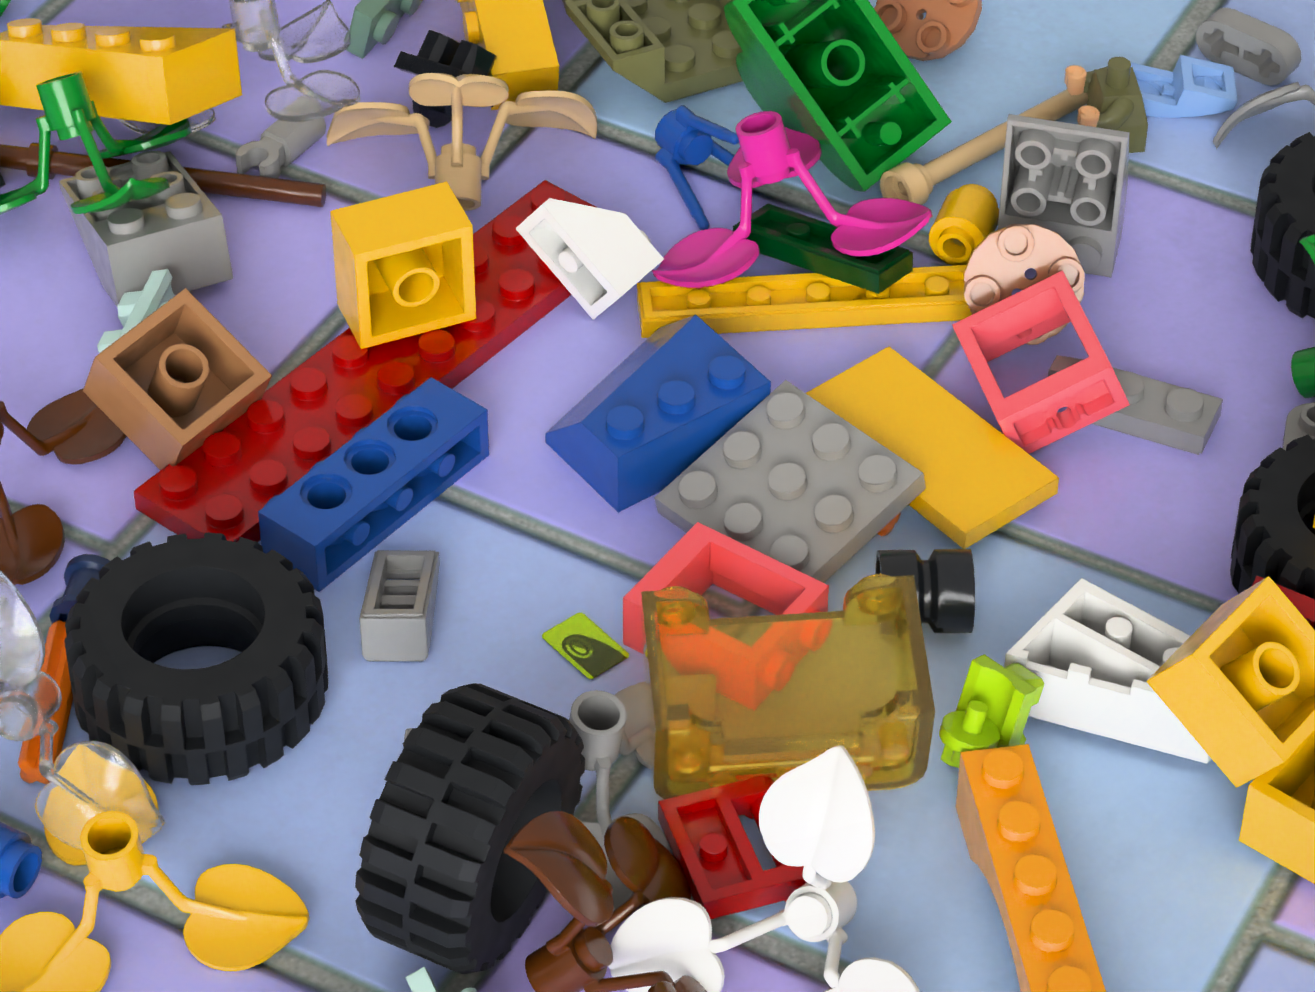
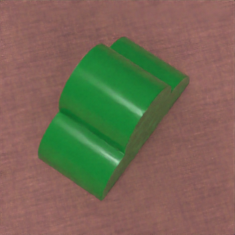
M731 0L725 5L726 21L735 40L742 49L736 56V65L746 88L762 111L779 113L784 127L806 133L817 139L822 149L821 162L848 187L856 191L865 192L881 179L884 172L899 165L952 122L868 0Z

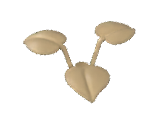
M423 73L416 75L409 82V96L412 100L424 106L452 105V143L441 147V155H436L429 133L430 121L428 118L419 113L410 114L409 109L404 105L386 102H358L341 106L335 111L327 132V146L367 136L418 133L428 163V178L435 180V184L447 181L463 210L469 211L481 206V180L489 179L490 163L505 123L521 127H550L574 130L595 139L597 136V116L595 109L585 98L571 92L552 90L524 92L517 96L516 102L506 101L509 92L508 85L503 80L479 74H462L454 77L445 73ZM502 103L499 106L498 114L480 158L476 155V148L474 146L463 143V106L488 107Z

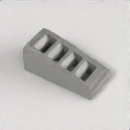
M378 550L375 552L359 618L362 655L367 661H424L427 659L432 635L440 566L439 552ZM387 579H420V580H387Z

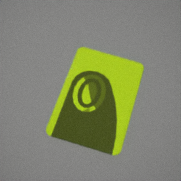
M583 613L573 615L542 634L544 640L589 679L597 677L629 657V653Z

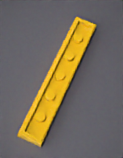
M967 265L915 267L913 271L879 294L819 273L735 277L722 284L700 288L680 287L662 281L637 283V305L642 338H649L658 328L693 315H697L717 334L959 321L972 315L964 297V271Z

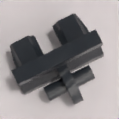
M429 30L418 55L415 56L401 51L394 67L414 75L445 73L454 77L462 74L489 76L497 56L472 42L461 40L459 43L448 36ZM414 100L412 101L413 112L428 118L431 127H442L452 121V105L424 106Z

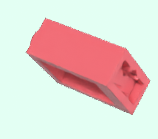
M1063 270L952 324L1001 430L1007 438L1028 454L1130 405L1113 367ZM1071 322L1088 358L1004 398L988 362ZM1067 407L1066 410L1057 412L1060 408Z
M697 522L623 597V644L683 675L713 674L716 679L715 691L755 710L772 690L779 691L787 684L795 665L809 650H818L826 640L832 624V618L827 614L829 585ZM714 584L779 616V618L750 647L684 613Z

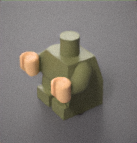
M1113 57L1108 61L1107 67L1086 72L1083 67L1078 65L1067 67L1065 69L1064 81L1068 92L1071 95H1080L1083 92L1088 95L1087 105L1078 109V124L1129 132V153L1145 152L1148 122L1142 94L1133 67H1131V62L1124 57Z

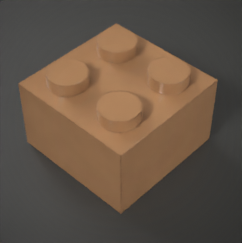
M185 288L95 356L83 392L159 470H162L168 464L176 466L201 447L208 436L222 431L247 412L248 407L252 403L261 400L272 375Z

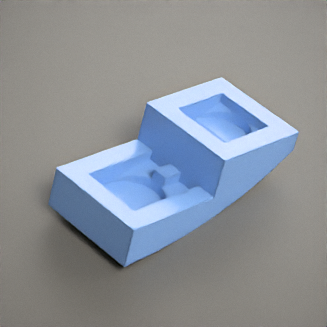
M1184 55L1179 56L1173 72L1131 62V67H1133L1142 94L1146 116L1166 118L1198 117L1234 110L1237 104L1234 68L1232 66Z

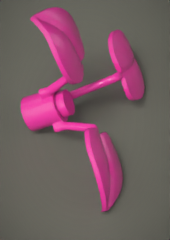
M758 112L745 117L736 125L735 130L740 148L734 155L727 170L729 182L733 186L741 188V213L738 228L734 232L727 228H710L688 235L666 253L659 268L652 270L654 277L662 282L687 288L714 286L741 275L749 269L760 254L758 244L747 240L751 233L752 188L776 183L785 178L799 176L828 221L833 226L838 227L832 233L831 241L833 247L843 254L871 256L891 250L915 235L928 223L933 215L932 211L923 205L894 198H873L854 204L846 215L838 213L808 171L821 157L822 149L819 141L806 133L784 127L782 117L777 112Z

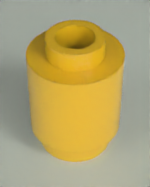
M966 184L951 191L946 196L929 232L930 247L939 259L950 265H967L972 251L989 233L995 231L998 225L999 208L992 192L981 185Z

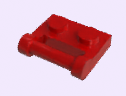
M753 777L658 801L659 823L675 859L686 876L691 896L694 901L700 903L706 909L710 919L781 901L786 902L796 889L807 883L802 876L804 866L785 865L779 862L771 853L770 855L776 867L763 870L738 817L745 815L749 819H754L760 831V805L765 793L774 783V780L770 777Z

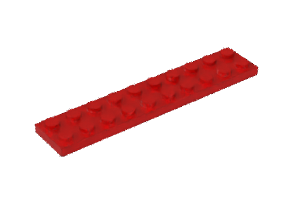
M544 180L473 234L476 319L364 349L360 348L351 329L348 328L266 390L262 399L252 403L248 407L247 412L222 431L208 436L203 445L176 466L168 464L135 489L136 510L177 535L186 533L187 539L204 538L205 533H221L225 535L227 541L238 542L240 537L259 542L261 537L258 511L272 497L283 493L306 475L317 462L328 458L351 440L358 430L369 426L392 408L402 396L410 394L430 377L453 389L571 296V293L515 228L549 198L592 207L596 206Z

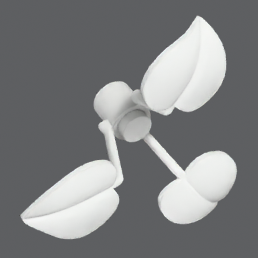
M842 745L834 746L816 758L782 775L769 787L761 802L759 828L769 852L785 865L804 866L802 876L807 883L796 889L788 897L785 909L729 935L712 940L711 919L706 909L700 903L681 897L662 898L646 904L628 917L617 930L610 945L613 961L608 967L612 977L665 971L670 975L673 982L686 975L698 981L707 992H721L725 974L723 965L716 953L729 950L776 928L788 925L790 930L802 940L820 942L826 939L829 943L824 978L831 988L823 992H920L912 977L902 967L889 960L876 957L862 958L848 965L841 976L838 971L841 948L848 939L842 927L853 919L857 910L856 893L848 881L855 878L866 867L871 858L875 842L874 817L865 782L851 755ZM651 986L626 990L628 992H648Z

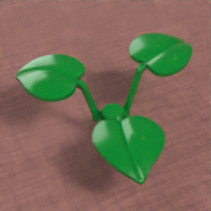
M81 71L36 84L45 112V116L36 118L39 128L38 175L35 180L24 187L0 195V215L35 200L36 196L43 194L48 189L51 131L54 130L57 131L59 140L81 136L104 193L72 203L70 206L74 214L111 210L125 205L131 199L140 200L148 198L170 188L168 180L161 177L143 180L130 178L123 187L119 188L112 183L103 159L154 150L172 144L192 132L188 118L172 125L161 124L134 140H117L112 138L97 114L94 101L90 100ZM93 130L96 131L106 149L98 150L91 133Z

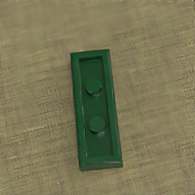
M766 204L752 213L751 233L747 240L758 244L760 254L878 294L913 271V252L897 246L876 255L851 256L843 254L833 247L831 235L838 227L771 204ZM740 222L733 226V232L738 228Z

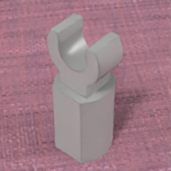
M301 101L261 134L260 141L246 143L237 150L235 154L237 173L244 174L250 168L259 166L260 176L279 178L281 166L287 167L325 134L326 123L320 110Z

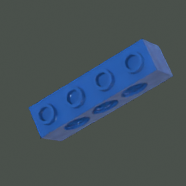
M430 377L410 394L402 396L392 408L369 426L358 430L351 440L325 460L317 462L306 475L283 493L272 497L258 511L263 552L267 554L273 549L293 563V569L297 568L303 572L314 586V590L320 592L489 456L488 409Z

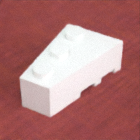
M1081 578L1006 653L1004 667L1012 663H1019L1042 678L1044 682L1039 702L1031 706L1028 717L1206 764L1211 760V757L1146 682L1190 635Z

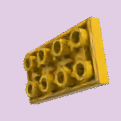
M890 346L806 392L807 395L923 472L926 489L909 506L963 549L968 548L1058 492L1059 477Z

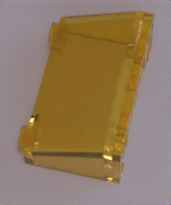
M874 574L864 577L847 591L844 597L843 611L710 619L707 600L700 594L692 592L687 588L673 586L659 591L641 592V623L652 776L655 792L663 799L759 776L770 777L775 782L790 770L838 745L844 746L851 755L865 782L867 791L906 787L924 776L928 767L935 707L914 575L890 577L884 574Z

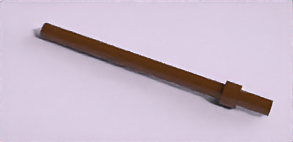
M33 142L29 148L0 144L1 168L25 170L29 177H37L39 143ZM50 145L49 179L51 180L54 179L56 174L75 177L79 170L93 166L89 155L60 152L56 145ZM104 158L103 162L109 168L131 162V160ZM183 167L204 193L323 207L326 200V184Z

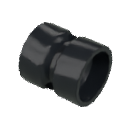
M934 549L928 560H921L915 550H877L875 604L878 634H916L922 623H928L934 633H972L975 617V578L971 549Z

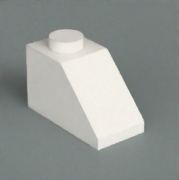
M549 198L515 228L593 320L664 260L651 244L648 236L637 228L626 213Z

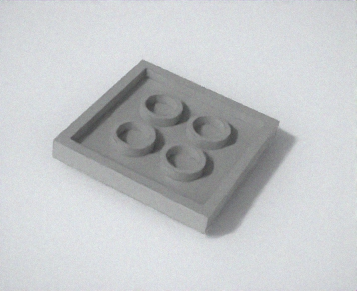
M785 380L657 494L654 499L658 513L686 533L699 522L824 583L926 489L923 472Z

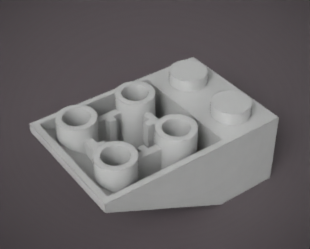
M1009 114L1006 129L998 230L1010 224H1037L1055 231L1074 248L1084 273L1112 277L1122 235L1127 196L1129 132Z
M146 151L135 155L131 162L109 168L106 167L112 183L119 188L123 187L130 178L143 180L161 177L166 178L170 185V188L154 196L140 200L131 199L125 205L111 210L86 214H74L70 206L72 203L104 193L93 166L79 170L75 177L59 181L61 192L100 282L116 306H118L124 293L142 291L152 271L169 270L173 277L171 288L174 295H177L185 288L188 291L233 279L222 214L170 151L165 153L161 151Z

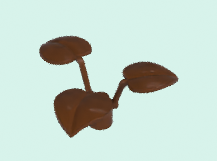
M83 389L46 405L32 417L27 429L7 412L4 402L0 401V445L4 434V425L38 455L44 456L54 450L56 457L65 464H83L105 457L115 451L127 437L83 392ZM0 481V587L10 588L16 584L23 585L40 578L56 564L64 548L65 532L60 518L46 505H30L12 514Z
M549 811L527 822L511 838L504 849V853L531 870L561 906L574 917L559 935L547 941L544 946L527 956L525 961L526 974L535 992H580L583 989L585 992H611L651 986L648 992H707L694 978L685 975L673 982L670 975L665 971L603 978L607 972V966L613 961L611 946L604 935L639 909L642 904L645 906L655 900L668 897H681L691 900L689 883L680 864L669 850L653 837L644 824L629 816L620 817L612 822L605 832L604 846L610 865L621 882L633 891L629 899L615 910L612 897L613 887L604 879L607 874L606 856L592 833L576 817L563 811Z

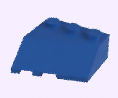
M693 315L658 328L545 433V441L619 513L668 486L770 394L771 381L697 315Z

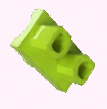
M985 654L973 659L956 711L945 715L940 726L939 736L945 744L940 760L949 766L959 768L961 752L1025 745L1026 738L1023 731L1031 706L1039 702L1044 687L1042 678L1019 663H1012L1003 667Z

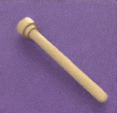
M1066 89L1019 114V116L1056 121L1086 105L1088 95L1084 92L1080 95H1071ZM1007 121L924 165L904 162L884 172L880 179V190L883 198L901 199L920 205L925 204L934 185L1005 148Z

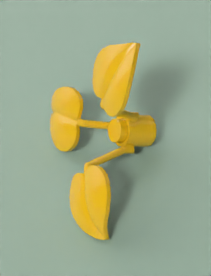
M78 745L62 767L50 792L44 815V832L49 848L58 858L70 865L87 864L89 874L83 880L86 893L82 920L75 929L73 923L62 914L38 912L25 915L11 923L0 935V992H100L109 976L111 958L108 950L102 944L87 938L95 926L99 892L103 888L115 892L128 890L143 875H149L180 911L191 914L183 929L185 944L190 953L200 963L221 971L246 970L271 958L306 929L310 920L309 912L297 893L281 880L261 869L241 864H223L207 869L196 882L195 900L186 897L158 866L157 858L154 855L144 854L142 844L152 834L159 816V807L152 788L134 772L102 758L84 745Z

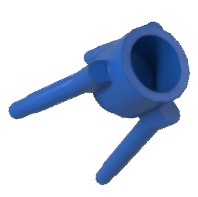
M681 105L664 115L656 127L655 140L661 149L657 152L655 159L667 169L699 229L705 230L710 226L709 221L679 164L699 165L711 154L729 166L734 154L716 143L711 136L733 145H737L739 140L736 133L695 115L686 106Z

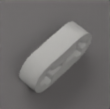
M1218 9L1198 27L1196 32V42L1206 58L1215 63L1232 66L1234 72L1270 86L1279 85L1299 67L1301 62V50L1290 34L1235 9Z

